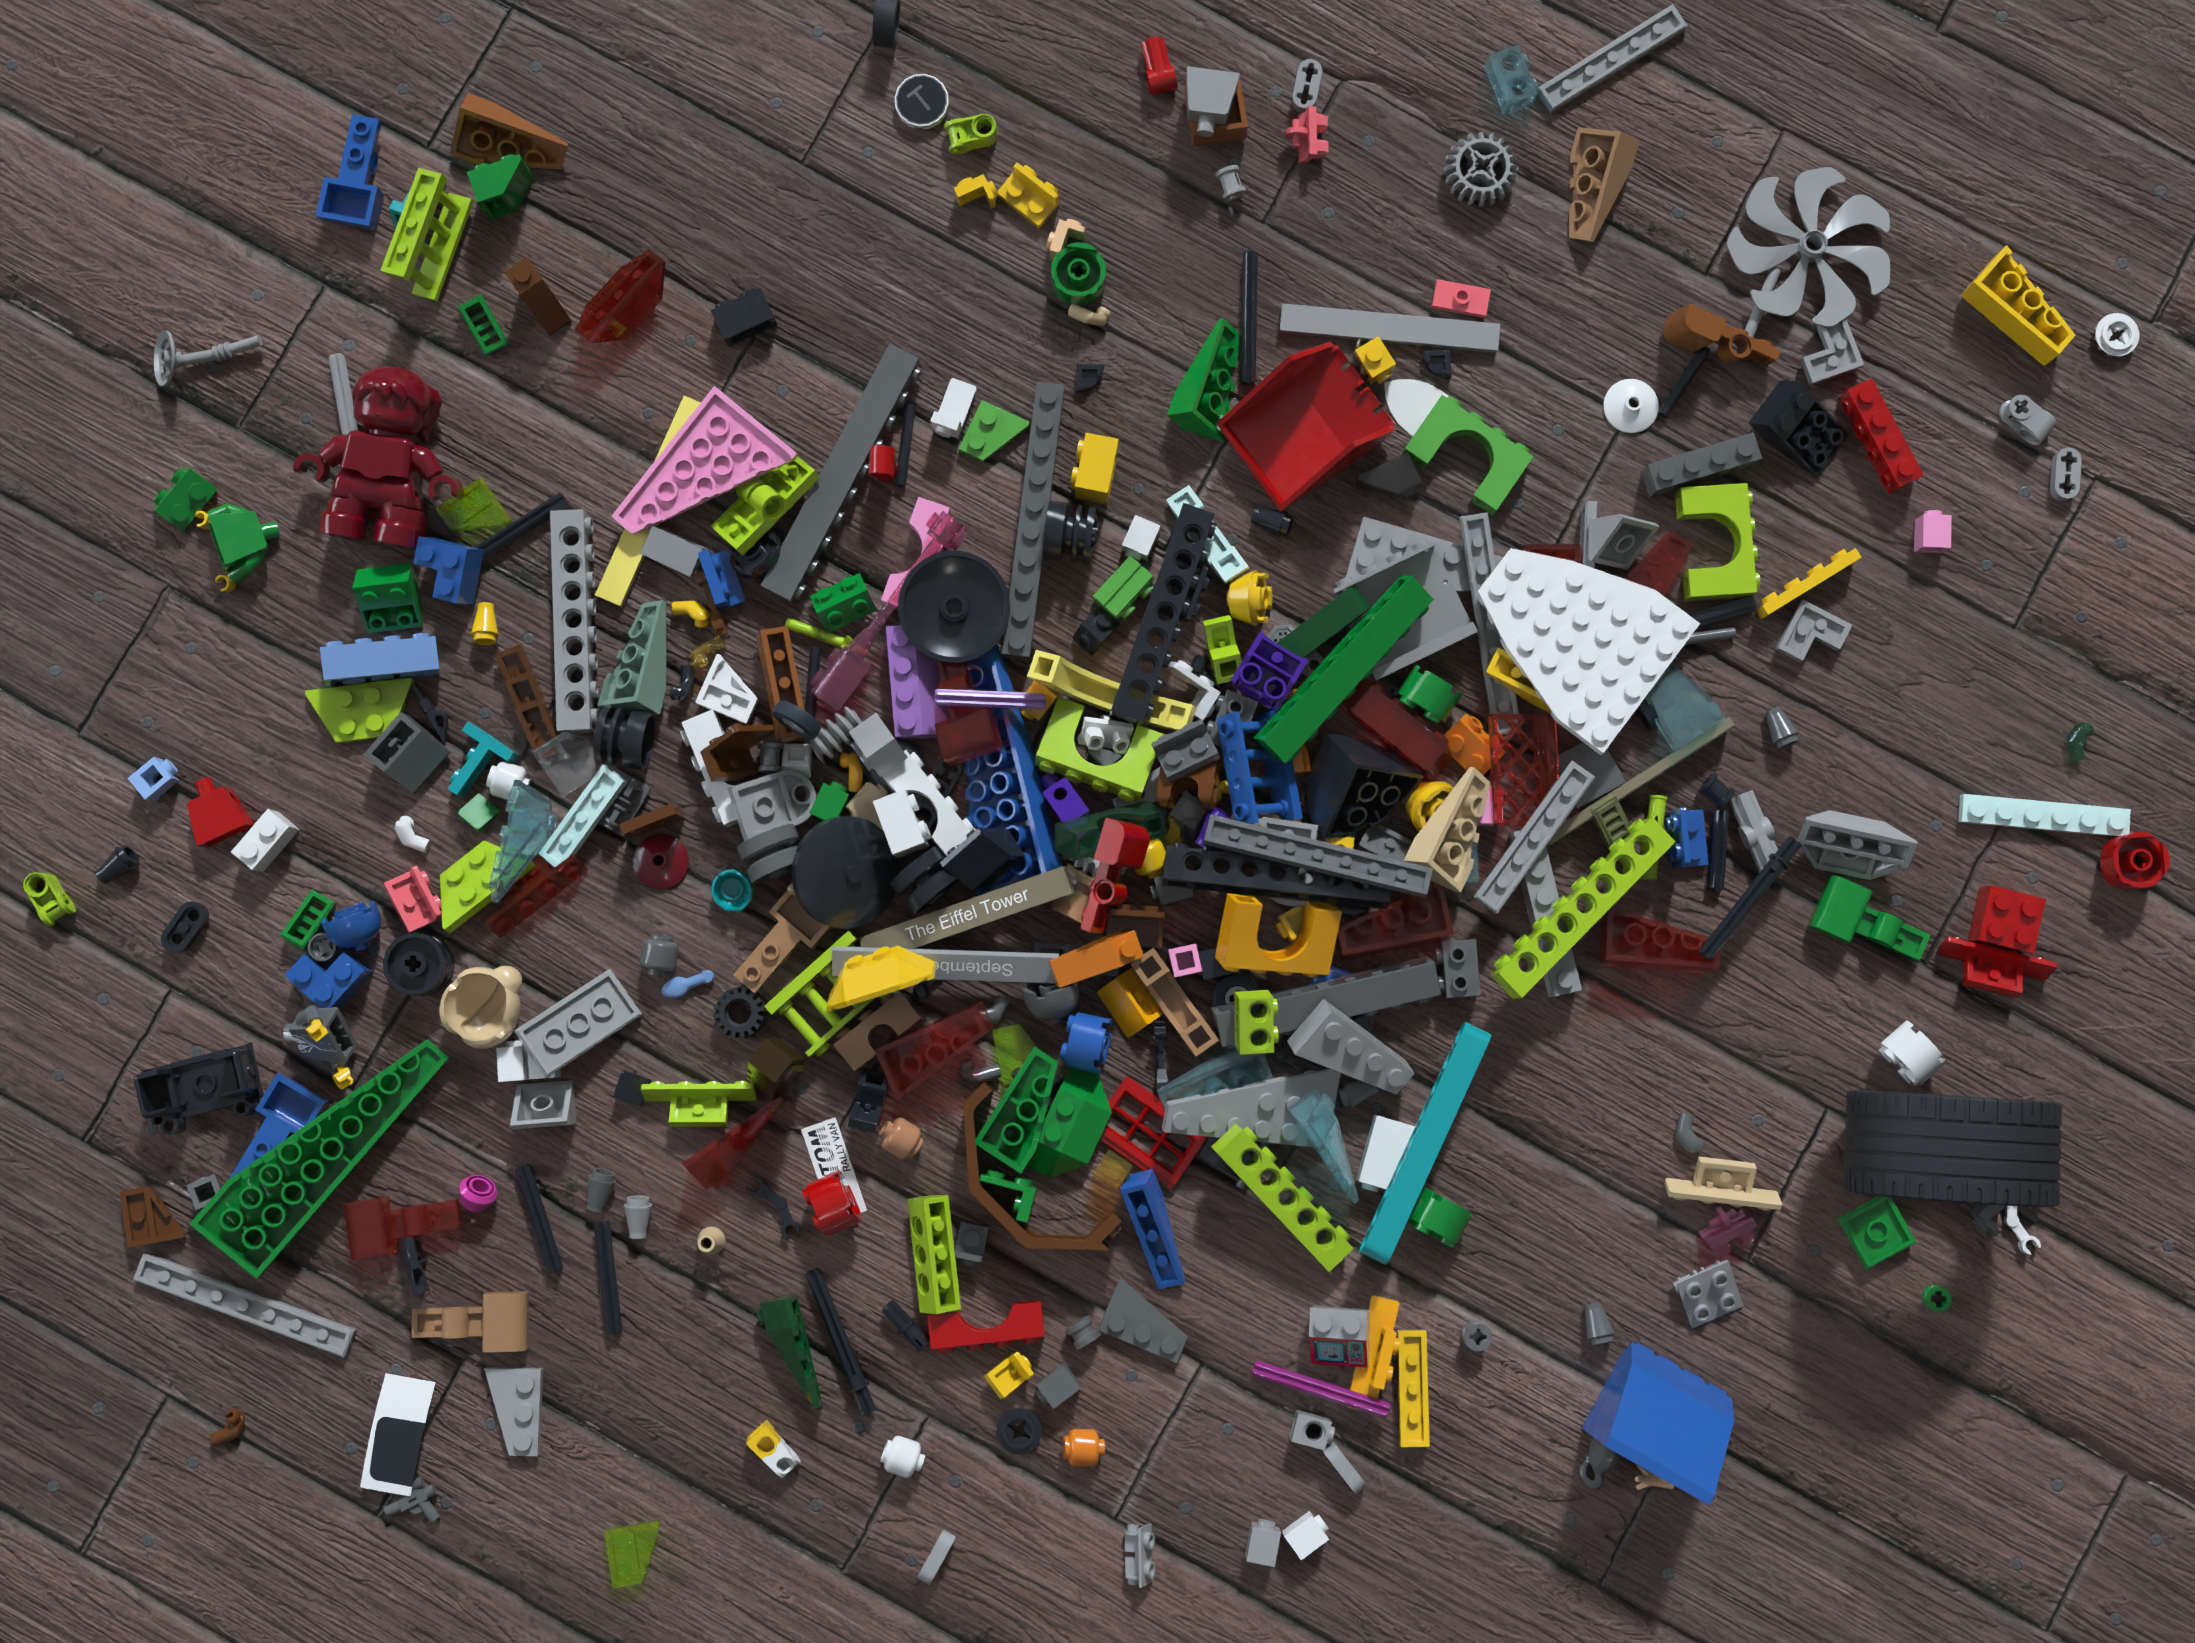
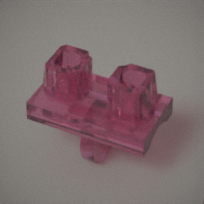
M1719 1206L1714 1209L1716 1218L1708 1221L1710 1226L1698 1232L1701 1240L1721 1258L1731 1251L1728 1241L1736 1238L1741 1245H1747L1754 1241L1753 1229L1757 1225L1755 1220L1750 1218L1743 1209L1738 1212L1732 1209L1725 1213Z

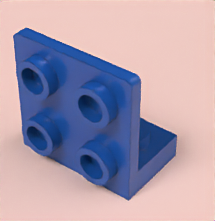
M1678 808L1668 812V817L1664 819V828L1675 841L1667 850V858L1669 862H1672V867L1682 868L1708 865L1703 810L1686 811V808Z

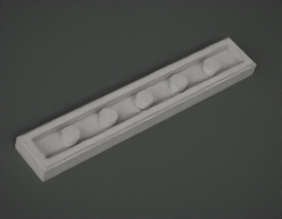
M1672 4L1536 89V93L1551 114L1682 33L1688 26Z
M1574 761L1568 764L1475 893L1474 899L1495 914L1499 912L1595 776Z

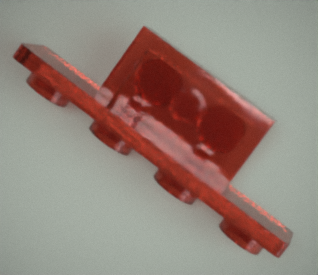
M537 854L530 860L535 867L500 894L506 906L487 919L485 925L499 938L503 937L588 871L586 865L576 855L572 854L552 869L547 860L540 854Z

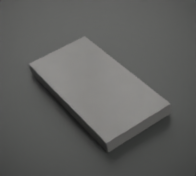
M609 969L514 1030V1033L543 1075L548 1078L639 1018L642 1013L612 970Z

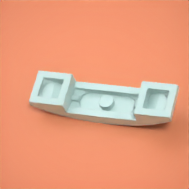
M1189 485L1166 499L1167 504L1177 519L1183 502L1205 510L1204 505ZM1216 526L1212 539L1206 538L1204 548L1208 549L1205 560L1226 584L1248 570L1249 567L1235 547L1229 544ZM1187 533L1193 543L1199 541L1195 533Z

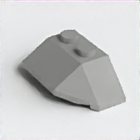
M1831 810L1806 817L1797 840L1801 843L1802 846L1800 848L1815 869L1867 880L1890 874L1898 869L1908 868L1918 844L1916 840L1886 822Z

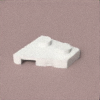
M717 654L695 703L748 725L759 700L723 657Z

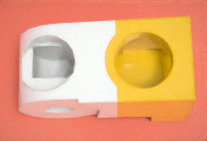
M767 1419L747 1437L746 1445L781 1478H784L801 1462L797 1454L785 1443Z

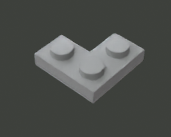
M1846 318L1832 327L1817 325L1816 328L1825 350L1803 357L1800 360L1809 385L1864 366Z
M1801 600L1775 650L1798 662L1804 660L1814 639L1838 651L1841 649L1852 625L1805 600Z

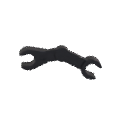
M1155 1021L1154 1037L1158 1045V1050H1156L1158 1063L1156 1089L1157 1093H1168V1077L1166 1069H1164L1165 1050L1163 1049V1039H1166L1165 1021Z
M752 1177V1179L760 1183L761 1188L759 1191H754L748 1186L746 1187L747 1192L753 1196L767 1199L774 1204L782 1219L783 1226L781 1231L786 1239L790 1238L786 1230L788 1225H794L799 1235L801 1233V1226L797 1221L793 1220L787 1205V1199L775 1193L761 1177Z

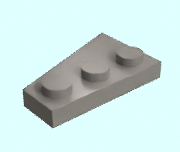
M484 1368L509 1456H539L543 1368Z

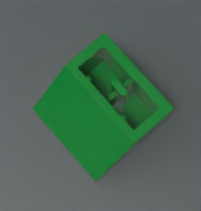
M520 154L516 156L506 155L500 161L492 164H479L474 167V170L467 172L476 201L490 221L515 213L534 179Z
M412 563L357 569L352 589L367 633L423 627L420 588Z

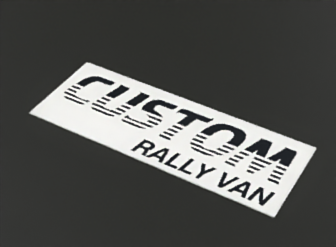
M836 1117L801 1129L817 1178L820 1179L836 1170H840L845 1177L840 1180L842 1185L850 1186L860 1212L867 1211Z

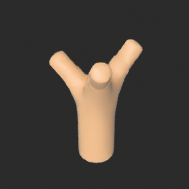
M1637 1465L1644 1475L1635 1477L1636 1482H1641L1636 1485L1637 1490L1650 1486L1667 1489L1674 1488V1485Z

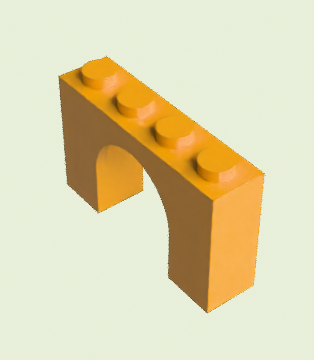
M1227 893L1215 958L1224 969L1238 972L1240 969H1249L1259 974H1264L1266 971H1276L1278 974L1290 976L1292 973H1302L1304 976L1316 978L1318 975H1329L1342 911L1336 905L1306 901L1297 939L1283 949L1267 951L1259 948L1257 942V932L1263 905L1255 896Z

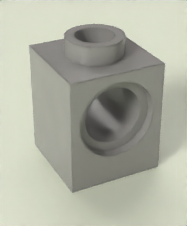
M1296 1409L1289 1438L1291 1442L1325 1451L1326 1444L1332 1443L1335 1427L1331 1426L1332 1422L1327 1417ZM1310 1424H1318L1321 1427V1431L1316 1437H1308L1306 1435V1428Z
M1259 1519L1258 1523L1251 1522L1245 1552L1246 1562L1275 1567L1281 1536L1280 1528L1275 1526V1522L1266 1519Z

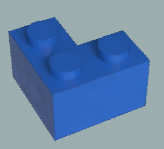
M418 537L413 564L438 570L433 598L456 604H474L484 550L438 538Z
M343 952L329 968L310 955L303 954L284 976L318 1007H336L340 1009L374 971L354 953Z

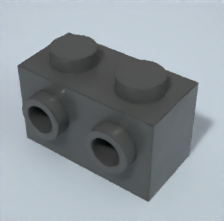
M1227 690L1225 697L1219 695L1214 711L1218 712L1217 717L1239 712L1241 722H1251L1258 701ZM1209 720L1206 728L1216 749L1222 751L1217 720L1215 722Z
M1476 939L1439 942V948H1435L1436 965L1441 966V976L1437 977L1440 993H1443V998L1481 996Z

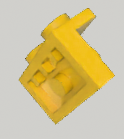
M1016 163L1013 166L1014 172L997 191L998 197L1040 229L1060 204L1058 190L1051 183L1045 182L1044 184L1040 181L1035 171L1029 166L1024 165L1022 167L1019 163Z

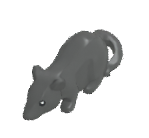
M1595 1438L1592 1439L1589 1453L1585 1455L1586 1459L1580 1467L1582 1481L1593 1489L1600 1488L1604 1484V1473L1610 1471L1620 1457L1618 1453L1605 1447ZM1588 1463L1591 1464L1595 1475L1593 1480H1590L1586 1475Z

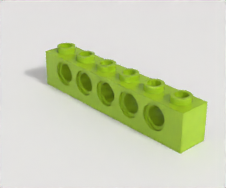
M1235 1123L1211 1147L1323 1267L1330 1272L1354 1249L1347 1242L1351 1237L1340 1225L1334 1228L1329 1223L1332 1217L1321 1205L1317 1209L1313 1206L1311 1201L1314 1197L1303 1186L1298 1189L1292 1183L1296 1178L1285 1166L1279 1169L1273 1163L1277 1158L1266 1146L1262 1150L1257 1146L1255 1142L1259 1138L1247 1126L1241 1129ZM1252 1150V1158L1247 1162H1242L1243 1154L1246 1151ZM1271 1170L1270 1179L1261 1182V1175L1265 1171ZM1290 1190L1288 1199L1279 1201L1280 1194ZM1308 1210L1307 1218L1298 1221V1215L1302 1211ZM1327 1230L1326 1236L1322 1240H1316V1236L1320 1231Z

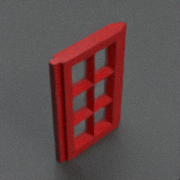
M1126 1076L1108 1103L1112 1114L1115 1111L1133 1125L1124 1137L1106 1125L1100 1140L1144 1171L1153 1169L1157 1180L1172 1189L1207 1137L1184 1134L1193 1141L1183 1153L1166 1141L1170 1133L1163 1132L1161 1136H1158L1141 1124L1149 1111L1163 1119L1166 1103ZM1126 1094L1144 1106L1137 1119H1134L1117 1107ZM1137 1128L1157 1141L1149 1154L1129 1141ZM1162 1145L1180 1157L1172 1171L1153 1158Z

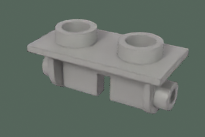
M1150 1523L1140 1528L1137 1524L1127 1525V1530L1124 1531L1125 1552H1135V1557H1125V1578L1128 1579L1129 1585L1139 1584L1140 1588L1153 1582L1155 1576V1563L1152 1561L1155 1536L1152 1532V1524Z

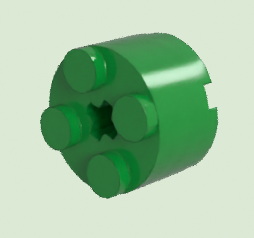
M1071 243L1054 256L1051 265V278L1056 296L1067 304L1079 306L1093 304L1101 296L1106 285V264L1093 246L1086 243ZM1077 272H1082L1081 277H1075Z
M1415 665L1397 693L1401 696L1399 702L1411 710H1414L1415 707L1425 712L1423 717L1435 725L1439 721L1445 723L1463 693L1458 691L1456 695L1451 692L1452 685L1427 670L1424 674L1419 673L1420 666Z
M1423 1186L1407 1223L1453 1248L1458 1243L1473 1213Z

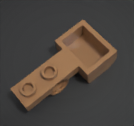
M788 890L769 911L779 922L733 974L753 993H757L770 976L785 963L801 940L811 949H814L833 928L816 921L808 915L798 902L796 895L793 896Z
M529 1291L486 1292L483 1294V1306L413 1308L412 1338L442 1337L453 1339L482 1336V1352L525 1351L529 1349Z

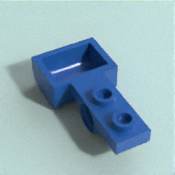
M352 114L338 179L324 177L315 215L319 220L369 230L377 228L384 194L378 187L368 185L370 175L376 172L378 165L376 147L382 125L379 119Z
M277 1073L255 1109L266 1116V1119L231 1177L328 1110L330 1102L284 1074Z

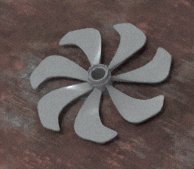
M1831 167L1807 170L1797 177L1794 184L1796 205L1807 232L1804 233L1779 210L1774 200V191L1779 178L1769 177L1759 180L1753 188L1746 202V213L1749 219L1761 228L1795 240L1798 243L1776 247L1756 246L1748 243L1739 228L1734 227L1726 245L1737 269L1748 275L1767 271L1796 254L1800 261L1789 278L1780 287L1771 292L1750 291L1751 297L1759 310L1778 316H1791L1798 311L1804 294L1808 263L1816 262L1824 286L1825 303L1821 312L1812 319V323L1819 326L1832 327L1854 311L1856 300L1851 290L1821 256L1826 253L1858 267L1868 277L1872 295L1880 293L1889 285L1890 259L1888 254L1879 247L1827 246L1828 239L1847 228L1861 224L1872 225L1887 233L1890 228L1889 213L1872 198L1866 195H1855L1840 207L1824 232L1817 230L1818 208L1823 193L1826 189L1845 182L1846 179ZM1806 243H1812L1816 247V251L1809 249Z

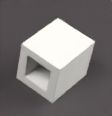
M1135 515L1122 543V551L1126 552L1125 556H1132L1138 562L1141 559L1147 561L1160 533L1161 526Z
M1310 1511L1282 1531L1284 1537L1301 1560L1329 1540L1325 1533L1329 1529L1320 1515L1314 1517Z

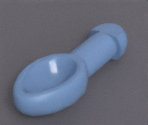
M704 970L701 974L689 978H672L664 984L662 994L667 998L673 999L685 996L691 988L712 983L715 978L714 973L711 970Z

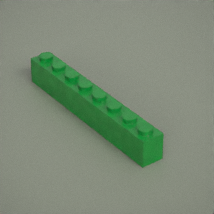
M1400 575L1256 734L1254 739L1275 761L1286 764L1294 760L1300 753L1299 748L1306 741H1310L1317 735L1318 727L1335 715L1337 712L1336 707L1343 700H1347L1354 694L1355 686L1372 674L1374 671L1373 666L1380 659H1384L1391 653V646L1398 639L1405 637L1409 633L1410 625L1416 619L1421 618L1429 610L1428 605L1434 600L1413 576Z

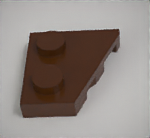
M151 1186L119 1191L127 1248L186 1237L185 1231Z

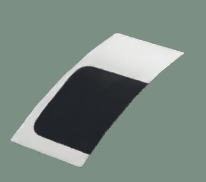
M385 1374L370 1433L361 1488L411 1496L421 1439L436 1382Z

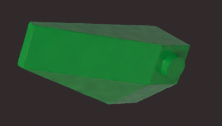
M1224 318L1218 320L1174 393L1167 416L1183 430L1220 442L1225 441L1226 436L1216 423L1232 409L1229 407L1230 393L1235 392V383L1231 382L1232 368L1237 366L1240 334Z
M1036 1047L1032 1049L976 1138V1145L1020 1174L1037 1150L1059 1063Z

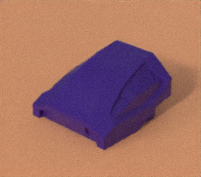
M1260 631L1230 683L1241 693L1258 701L1261 705L1278 711L1307 664L1308 659L1295 655L1265 636V633Z

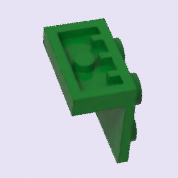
M991 1169L988 1170L987 1174H980V1181L1023 1192V1195L1018 1194L1016 1196L1013 1212L1018 1213L1016 1220L1027 1223L1037 1191V1187L1032 1186L1033 1180L1017 1176L1015 1181L1005 1179L1006 1173Z

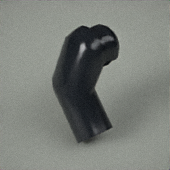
M681 666L680 686L673 685L670 687L671 700L683 702L689 697L694 689L695 666Z

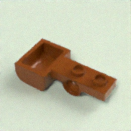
M1688 304L1667 315L1663 326L1665 339L1671 344L1689 352H1695L1712 343L1718 344V356L1725 363H1733L1746 357L1766 366L1777 361L1781 350L1772 347L1773 344L1771 342L1748 336L1749 333L1743 329L1728 327L1725 325L1726 319L1693 304ZM1732 343L1737 346L1738 353L1733 351Z

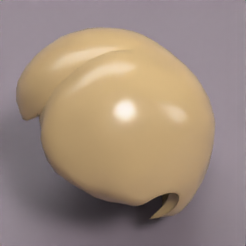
M500 966L496 969L473 967L461 972L457 979L443 993L439 1008L443 1026L449 1032L460 1035L464 1043L472 1048L487 1049L504 1042L513 1033L520 1015L521 1002L519 991L522 987L520 972L512 966Z

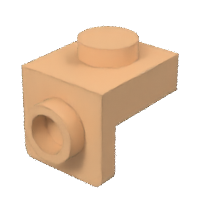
M1059 219L1055 233L1050 232L1046 248L1050 249V259H1053L1058 252L1065 248L1068 237L1084 241L1086 228L1080 222L1072 219H1067L1066 221Z

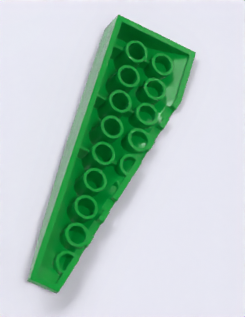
M427 1039L299 1129L296 1133L279 1143L269 1152L252 1162L242 1171L228 1179L191 1221L190 1225L256 1279L261 1277L450 1057Z

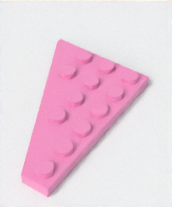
M714 386L611 517L630 533L636 535L797 459L799 454Z

